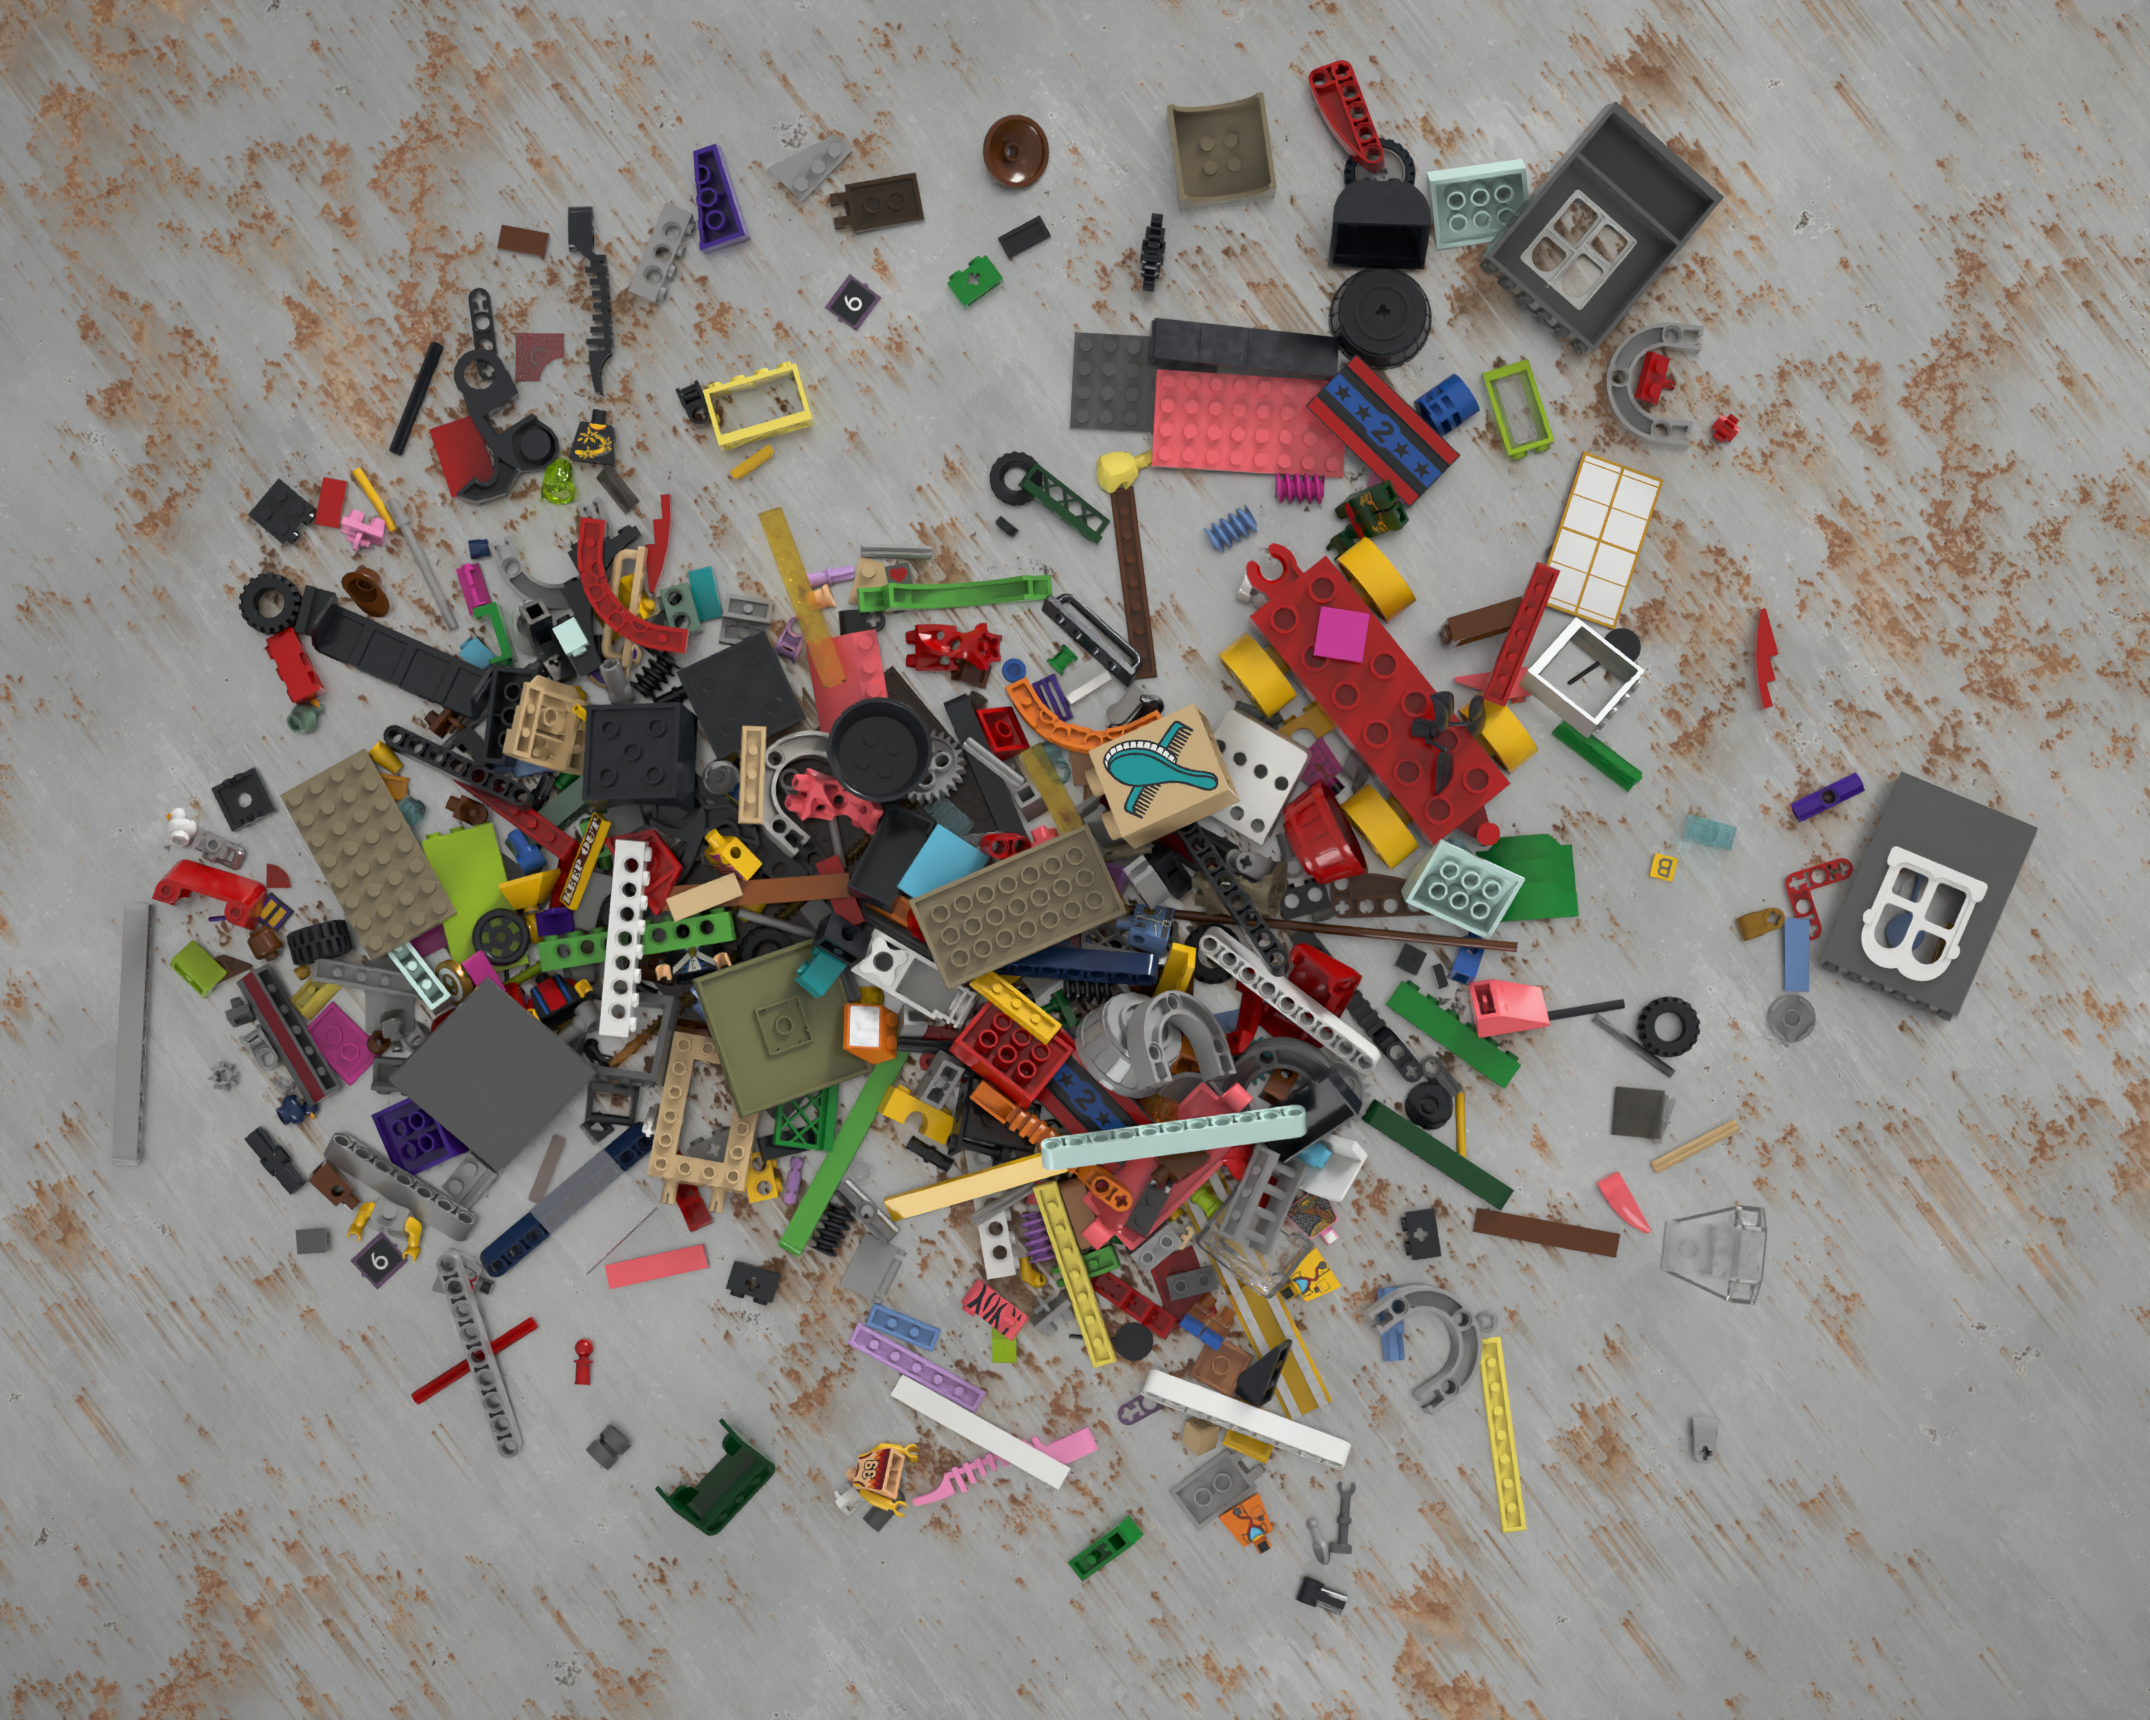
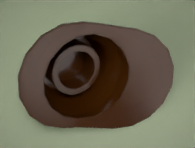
M360 565L354 572L346 573L342 577L341 584L343 589L364 613L373 617H383L388 613L390 608L389 600L382 591V579L376 571Z

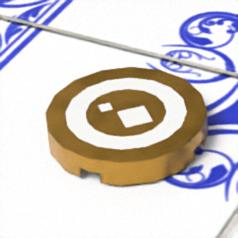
M448 959L440 962L435 967V976L455 1002L452 1004L459 1006L473 991V986L470 978L466 979L463 974L466 972L465 969L458 962Z

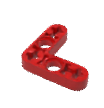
M1839 858L1789 874L1784 880V888L1794 918L1813 915L1814 919H1809L1811 926H1816V930L1813 932L1814 936L1811 937L1809 934V941L1817 939L1822 932L1821 923L1810 890L1849 878L1853 872V865L1848 859ZM1839 862H1841L1842 866H1847L1848 870L1844 871V876L1841 873L1832 874L1834 879L1830 880V873L1826 868L1827 865H1830V870L1837 868ZM1819 869L1824 872L1825 879L1822 883H1815L1813 881L1812 873L1814 870ZM1803 873H1807V880L1811 887L1807 888V883L1798 886L1799 890H1796L1795 887L1790 888L1789 883L1792 882V877L1800 880L1805 878ZM1799 900H1806L1809 903L1807 913L1802 914L1797 911L1796 904Z

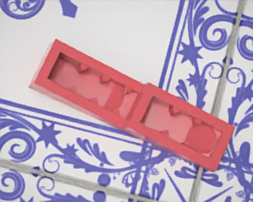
M704 1244L605 1265L609 1289L709 1268Z

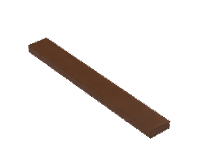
M1131 486L1128 489L1124 487L1117 488L1115 492L1110 493L1128 641L1142 656L1143 660L1142 667L1137 672L1135 680L1157 678L1134 487Z

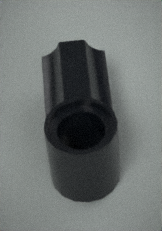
M1304 1576L1296 1600L1313 1607L1319 1606L1341 1615L1348 1595Z

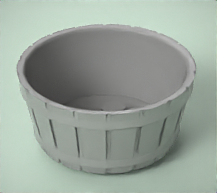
M1133 992L1116 995L1102 1006L1087 1014L1077 1026L1075 1044L1077 1052H1079L1078 1055L1088 1072L1104 1087L1122 1096L1146 1098L1156 1094L1163 1085L1154 1089L1149 1087L1145 1090H1139L1128 1054L1127 1029L1130 1017L1136 1007L1150 999V997ZM1165 1022L1162 1030V1045L1169 1071L1171 1072L1172 1066L1181 1051L1182 1038L1178 1027Z

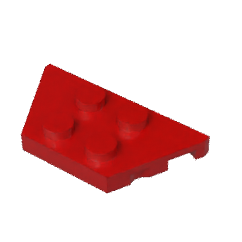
M650 829L605 837L604 843L613 856H615L616 839L649 842V847H652V858L650 862H647L646 871L650 872L649 885L645 886L644 896H648L647 905L654 915L661 914L666 904V899L669 898L683 868L657 830ZM633 858L629 859L627 863L628 869L631 872L637 871L638 862Z

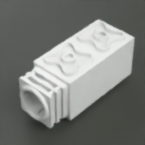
M874 929L865 959L851 968L850 971L936 1021L939 1019L945 1021L946 1019V1023L954 1024L953 1027L961 1029L976 1007L980 994L976 991L972 992V989L969 987L964 988V984L947 991L934 962L883 932Z

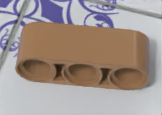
M1078 1177L1058 1183L1080 1249L1092 1247L1080 1234L1096 1218L1094 1212L1083 1202V1197L1087 1194L1084 1183Z

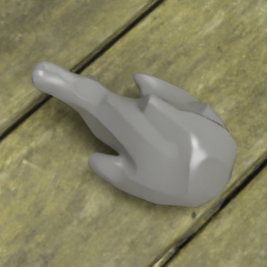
M1350 750L1342 771L1353 781L1351 790L1355 794L1368 781V770L1354 752Z

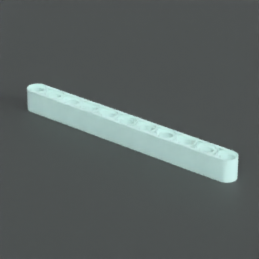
M1290 1105L1047 1138L1041 1142L1042 1165L1047 1170H1059L1297 1138L1307 1133L1306 1111L1302 1106Z

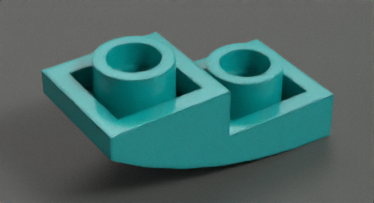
M712 566L688 571L699 621L721 617L723 610Z

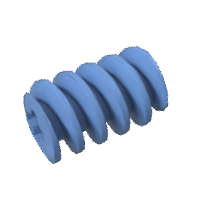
M1244 504L1245 512L1240 508L1236 509L1237 517L1232 513H1228V522L1224 518H1220V527L1213 522L1211 523L1212 531L1206 527L1203 528L1215 549L1218 548L1221 552H1224L1223 544L1226 543L1229 547H1232L1233 538L1241 542V533L1248 538V529H1252L1255 533L1258 532L1257 523L1246 504Z

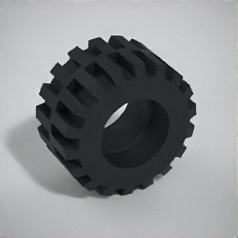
M261 573L258 574L257 578L252 577L248 585H244L242 588L244 592L239 596L241 600L239 609L242 611L243 619L247 621L250 627L263 634L276 635L296 625L302 595L292 581L280 574ZM276 590L283 595L284 607L277 616L266 618L259 612V599L265 592Z
M340 919L292 931L286 936L293 964L298 966L312 964L315 960L322 958L332 959L347 954L353 949L346 922Z
M1209 923L1201 925L1193 930L1185 940L1184 945L1196 948L1194 978L1202 983L1219 984L1233 977L1221 966L1217 968L1204 966L1198 957L1199 941L1210 927H1219L1240 942L1239 937L1230 928L1222 924ZM1228 952L1229 957L1236 959L1233 953Z
M1658 998L1649 1002L1642 1009V1013L1639 1014V1023L1637 1025L1639 1040L1654 1055H1659L1660 1057L1683 1055V1053L1692 1049L1691 1047L1698 1040L1697 1036L1700 1035V1019L1697 1018L1696 1010L1691 1007V1004L1683 1001L1681 998ZM1663 1013H1674L1682 1022L1681 1035L1674 1041H1664L1655 1032L1656 1019Z

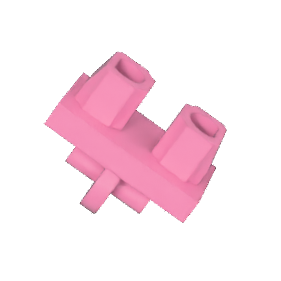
M352 509L347 518L343 516L341 533L347 535L346 541L353 543L354 551L358 552L361 546L369 548L371 544L383 546L385 520L373 517L370 526L363 524L364 514L355 509Z

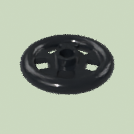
M505 908L490 910L477 920L473 928V947L476 952L479 950L483 951L491 965H512L519 961L529 948L530 930L528 924L521 915L513 910ZM500 918L502 925L492 928L490 921ZM512 922L519 928V931L515 934L508 927ZM482 932L490 933V943L482 942ZM502 932L505 934L506 938L503 942L497 940L498 933ZM513 940H516L520 944L516 951L512 952L508 947L512 944ZM493 947L503 950L501 957L491 954Z

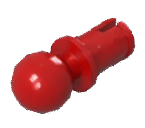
M584 1338L577 1341L574 1347L576 1354L579 1356V1360H574L576 1363L574 1384L590 1385V1364L593 1361L588 1360V1356L592 1354L594 1348L592 1342Z

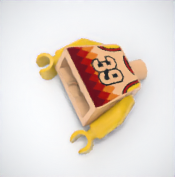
M880 1443L869 1452L858 1456L856 1468H849L846 1472L847 1480L853 1482V1487L860 1491V1496L869 1504L886 1511L891 1509L896 1517L904 1518L905 1515L898 1513L897 1509L899 1507L908 1509L906 1503L903 1501L893 1503L891 1501L896 1500L905 1456L907 1461L917 1462L918 1456L910 1455L909 1453L919 1452V1449L915 1444H909L906 1448H902V1445Z

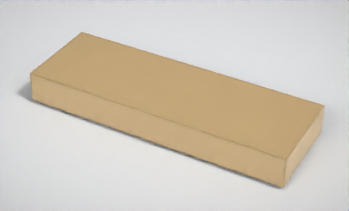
M733 872L667 898L666 903L674 922H677L740 897L743 893Z

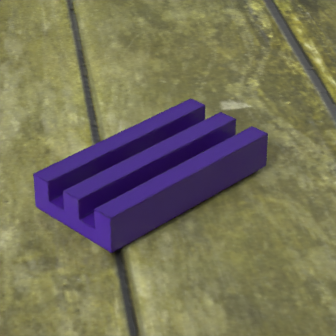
M1055 674L1032 683L1036 694L1050 710L1040 687L1043 685L1058 719L1066 722L1074 718ZM1049 681L1052 682L1067 715L1065 717L1062 716L1048 684Z

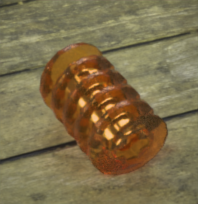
M1159 1094L1146 1098H1133L1156 1123L1178 1121L1179 1106L1176 1100L1165 1096L1162 1097Z

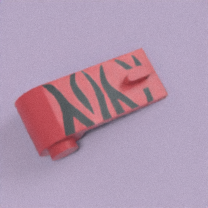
M977 1278L961 1300L964 1304L962 1307L964 1311L971 1316L977 1314L1011 1341L1014 1340L1029 1319L1027 1315L979 1278Z

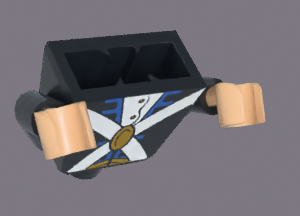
M688 926L685 927L686 937L683 938H687L690 934ZM720 943L669 951L663 964L656 967L657 980L667 976L668 980H671L672 973L677 985L693 982L692 979L719 971L723 965L728 964L729 967L732 965L728 953Z

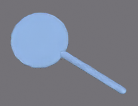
M1918 873L1911 900L1916 903L1923 877L1920 873ZM1908 911V914L1895 916L1890 920L1886 928V937L1893 948L1899 946L1905 938L1913 919V914ZM1924 930L1918 931L1912 945V950H1915L1922 944L1925 937Z

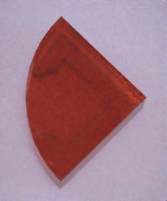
M267 864L266 888H292L291 880L282 868L273 864Z

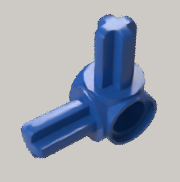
M519 829L511 831L508 834V839L518 853L515 859L526 876L542 872V868L547 864V861L537 846L530 845Z

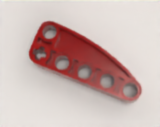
M1339 60L1312 70L1308 77L1310 91L1320 114L1334 137L1344 150L1368 172L1377 173L1381 171L1385 165L1383 148L1352 65L1348 61ZM1319 80L1325 81L1322 85H1315V82ZM1349 93L1356 94L1353 98L1345 97ZM1356 114L1364 115L1360 119L1353 118V116ZM1363 135L1371 136L1368 140L1361 139ZM1375 155L1379 157L1375 161L1368 160L1370 156Z

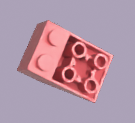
M1495 979L1468 983L1469 1002L1478 1038L1550 1026L1541 987Z

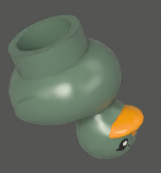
M313 698L308 704L296 705L287 717V725L290 730L302 733L313 731L316 725V716L323 712V703Z

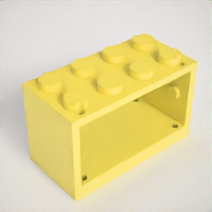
M788 361L778 364V369L768 371L767 368L754 371V375L745 378L744 375H739L731 378V382L726 384L715 382L707 385L708 389L703 390L718 445L722 452L814 425L796 363L791 364ZM795 376L799 389L797 393L799 400H802L805 411L722 435L719 425L721 423L719 414H716L712 400L748 389L753 390L758 386Z

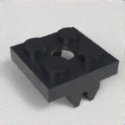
M255 767L246 772L236 774L232 778L225 779L221 784L211 788L232 832L277 811ZM242 793H248L251 796V804L247 807H242L238 804V796Z

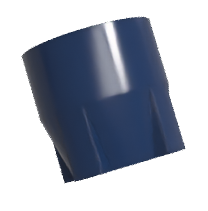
M488 539L468 540L471 559L490 556Z

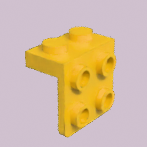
M634 573L620 579L618 600L627 610L630 607ZM643 588L638 618L647 621L653 619L659 612L655 607V603L649 598ZM593 610V614L595 615L601 627L604 629V621L596 613V611ZM613 630L612 641H616L622 636Z

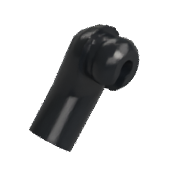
M593 1038L587 1039L583 1052L590 1063L612 1068L614 1056L601 1054L598 1049V1041Z

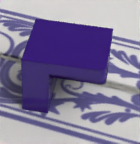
M568 907L551 908L535 913L538 937L560 936L575 931L573 912Z

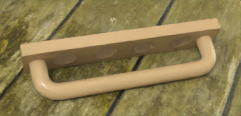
M639 546L638 550L624 549L616 554L610 580L611 590L618 599L623 561L625 559L636 560L629 611L639 617L648 548ZM604 622L601 651L606 659H619L621 667L631 668L635 643L625 638L623 654L613 652L611 650L613 629Z

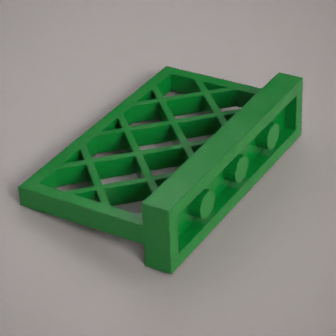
M1563 719L1551 733L1553 737L1627 793L1633 785L1639 783L1643 778L1641 776L1643 773L1594 735L1591 734L1587 739Z
M839 1084L820 1090L819 1094L814 1098L811 1094L806 1095L809 1102L802 1108L799 1107L795 1100H791L790 1103L797 1112L789 1119L783 1113V1106L786 1103L777 1105L773 1145L815 1150V1152L823 1153L833 1151ZM810 1105H813L818 1111L817 1118L812 1122L803 1112ZM798 1115L807 1124L800 1132L791 1123ZM786 1125L795 1135L789 1141L780 1140L781 1130ZM809 1128L815 1134L814 1145L807 1144L801 1136Z

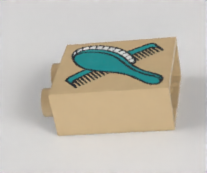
M1195 703L1088 751L1094 767L1085 771L1087 782L1095 797L1106 795L1111 810L1101 814L1106 830L1113 841L1122 837L1134 849L1240 802L1207 716Z

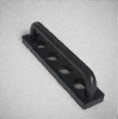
M1050 594L1045 598L1042 611L1127 688L1134 683L1137 672L1142 667V656L1073 594H1061L1056 598ZM1070 603L1133 660V664L1129 665L1063 604Z

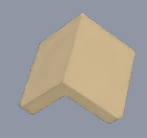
M1197 1417L1188 1419L1185 1422L1182 1442L1195 1455L1200 1456L1216 1447L1220 1426Z

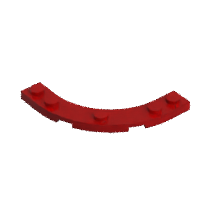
M581 517L577 549L578 570L584 592L596 613L615 632L638 645L660 651L686 654L689 629L661 626L644 621L627 610L616 598L607 581L603 565V545L607 521Z

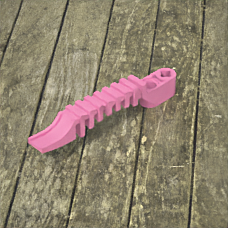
M1089 1426L1048 1445L1041 1444L1037 1435L1031 1437L1033 1443L1026 1441L1025 1438L1021 1440L1064 1465L1099 1449ZM989 1452L985 1454L986 1457L980 1458V1456L974 1458V1462L969 1463V1461H966L961 1467L956 1465L951 1468V1471L944 1473L941 1484L934 1491L913 1498L912 1502L914 1506H918L956 1494V1490L950 1480L955 1477L961 1492L964 1493L968 1491V1488L962 1477L963 1473L966 1472L971 1484L977 1482V1478L973 1469L978 1468L981 1477L987 1475L984 1465L989 1463L991 1470L994 1471L998 1469L996 1460L1000 1459L1004 1467L1009 1465V1462Z

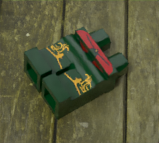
M1390 479L1357 493L1350 494L1344 502L1335 508L1338 518L1349 517L1351 524L1345 527L1348 539L1359 538L1361 540L1363 537L1372 538L1391 530L1394 532L1402 529L1409 521L1401 502H1396L1399 497ZM1396 510L1398 511L1400 518H1398L1395 512Z

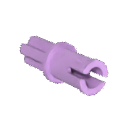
M852 565L834 569L827 567V570L807 573L806 578L809 589L825 584L833 586V583L852 580L855 578V573Z

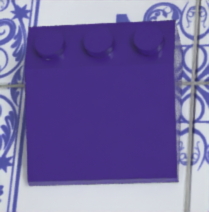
M410 1098L371 1115L390 1161L413 1176L469 1152V1148Z

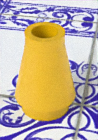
M381 740L368 752L373 762L390 771L393 775L404 765L392 749Z

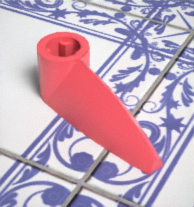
M1618 1171L1597 1182L1607 1202L1624 1221L1646 1234L1652 1231Z

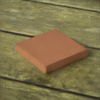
M1225 1339L1218 1351L1205 1343L1188 1375L1231 1398L1238 1386V1376L1241 1372L1248 1369L1254 1356Z

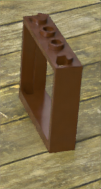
M1522 596L1447 618L1438 632L1441 645H1446L1447 650L1508 632Z

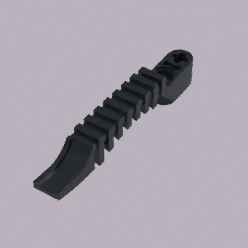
M593 206L568 207L569 252H580L590 262V267H585V273H588V276H597V279H590V285H592V288H601L600 291H592L594 300H601L599 303H593V309H595V312H602V314L592 315V321H595V324H603V326L590 327V333H592V336H604V338L586 339V345H588V348L605 347V350L589 351L590 371L594 390L597 395H603L602 370L607 360L613 356L612 347H615V341L611 337V335H614V329L611 326L613 317L610 314L612 312V304L609 302L611 300V292L608 290V288H611V282L607 278V276H610V269L608 266L603 265L608 264V258L606 254L596 255L594 253Z
M1297 931L1289 937L1294 945L1307 943L1333 957L1313 932ZM1356 989L1346 1007L1349 1014L1357 1020L1356 1023L1365 1030V1034L1372 1039L1374 1045L1377 1046L1404 1080L1408 1082L1419 1081L1423 1075L1421 1064L1398 1036L1386 1026L1387 1023L1384 1019L1379 1018L1378 1012L1370 1007L1371 1004L1362 997L1363 994L1360 990ZM1395 1045H1399L1402 1049V1055L1398 1059H1393L1390 1055V1050ZM1407 1066L1417 1067L1414 1077L1411 1075L1406 1076L1408 1072Z

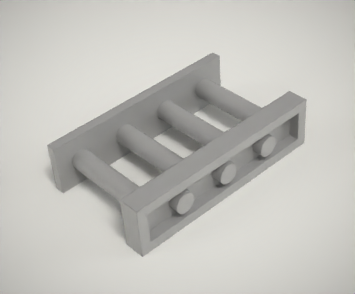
M1257 1144L1217 1234L1239 1244L1243 1237L1250 1239L1249 1247L1269 1256L1308 1166L1293 1159L1283 1164L1278 1161L1280 1154ZM1273 1170L1281 1173L1276 1187L1268 1184ZM1263 1192L1271 1195L1266 1209L1257 1206ZM1253 1215L1261 1218L1256 1231L1248 1228Z

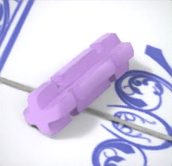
M800 1157L791 1158V1170H789L786 1184L787 1193L785 1192L783 1200L787 1204L797 1203L798 1195L796 1193L799 1191L802 1176L800 1171L804 1165V1159Z

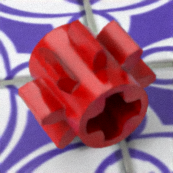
M1731 413L1728 417L1721 414L1711 427L1715 431L1712 437L1720 443L1724 439L1730 443L1741 429L1736 425L1740 420Z

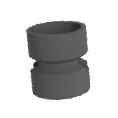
M611 1424L600 1433V1440L595 1439L586 1448V1451L607 1470L618 1461V1454L623 1455L632 1446L631 1442Z

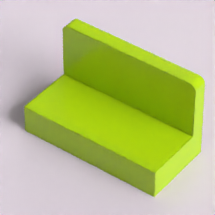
M194 940L177 953L170 963V967L204 999L212 992L213 987L227 974L226 970Z

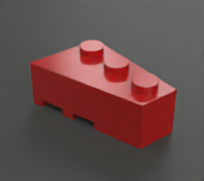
M290 627L266 639L268 646L265 649L270 659L275 660L278 666L276 668L277 674L281 681L285 682L287 686L286 691L292 703L306 704L311 699H316L327 693L298 633L295 632V628Z

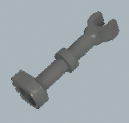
M1339 1482L1337 1490L1341 1495L1340 1517H1337V1523H1339L1338 1543H1330V1553L1352 1554V1546L1348 1544V1529L1352 1518H1349L1351 1495L1356 1490L1355 1483H1351V1490L1344 1492L1342 1490V1482Z

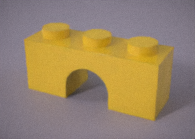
M1312 702L1303 708L1305 713L1296 718L1295 715H1292L1282 722L1284 726L1278 731L1291 738L1295 731L1304 729L1309 731L1317 741L1320 737L1334 730V728Z
M898 1084L897 1088L889 1085L876 1111L901 1124H904L910 1113L920 1111L922 1124L918 1132L945 1145L952 1131L954 1117L951 1115L953 1111L944 1106L939 1110L921 1101L919 1097L911 1096L912 1090Z

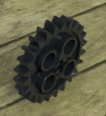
M1152 213L1151 224L1146 227L1140 263L1142 264L1140 277H1144L1142 291L1154 292L1155 279H1159L1160 268L1163 266L1166 242H1164L1165 228H1162L1163 214Z

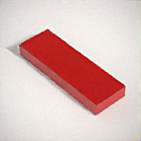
M838 854L816 863L820 875L846 873ZM851 895L848 898L830 899L835 914L842 916L846 921L855 926L866 922L856 897Z

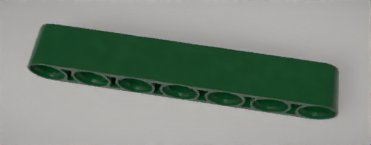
M1376 1099L1372 1101L1365 1112L1366 1114L1361 1118L1500 1211L1514 1192L1509 1186Z

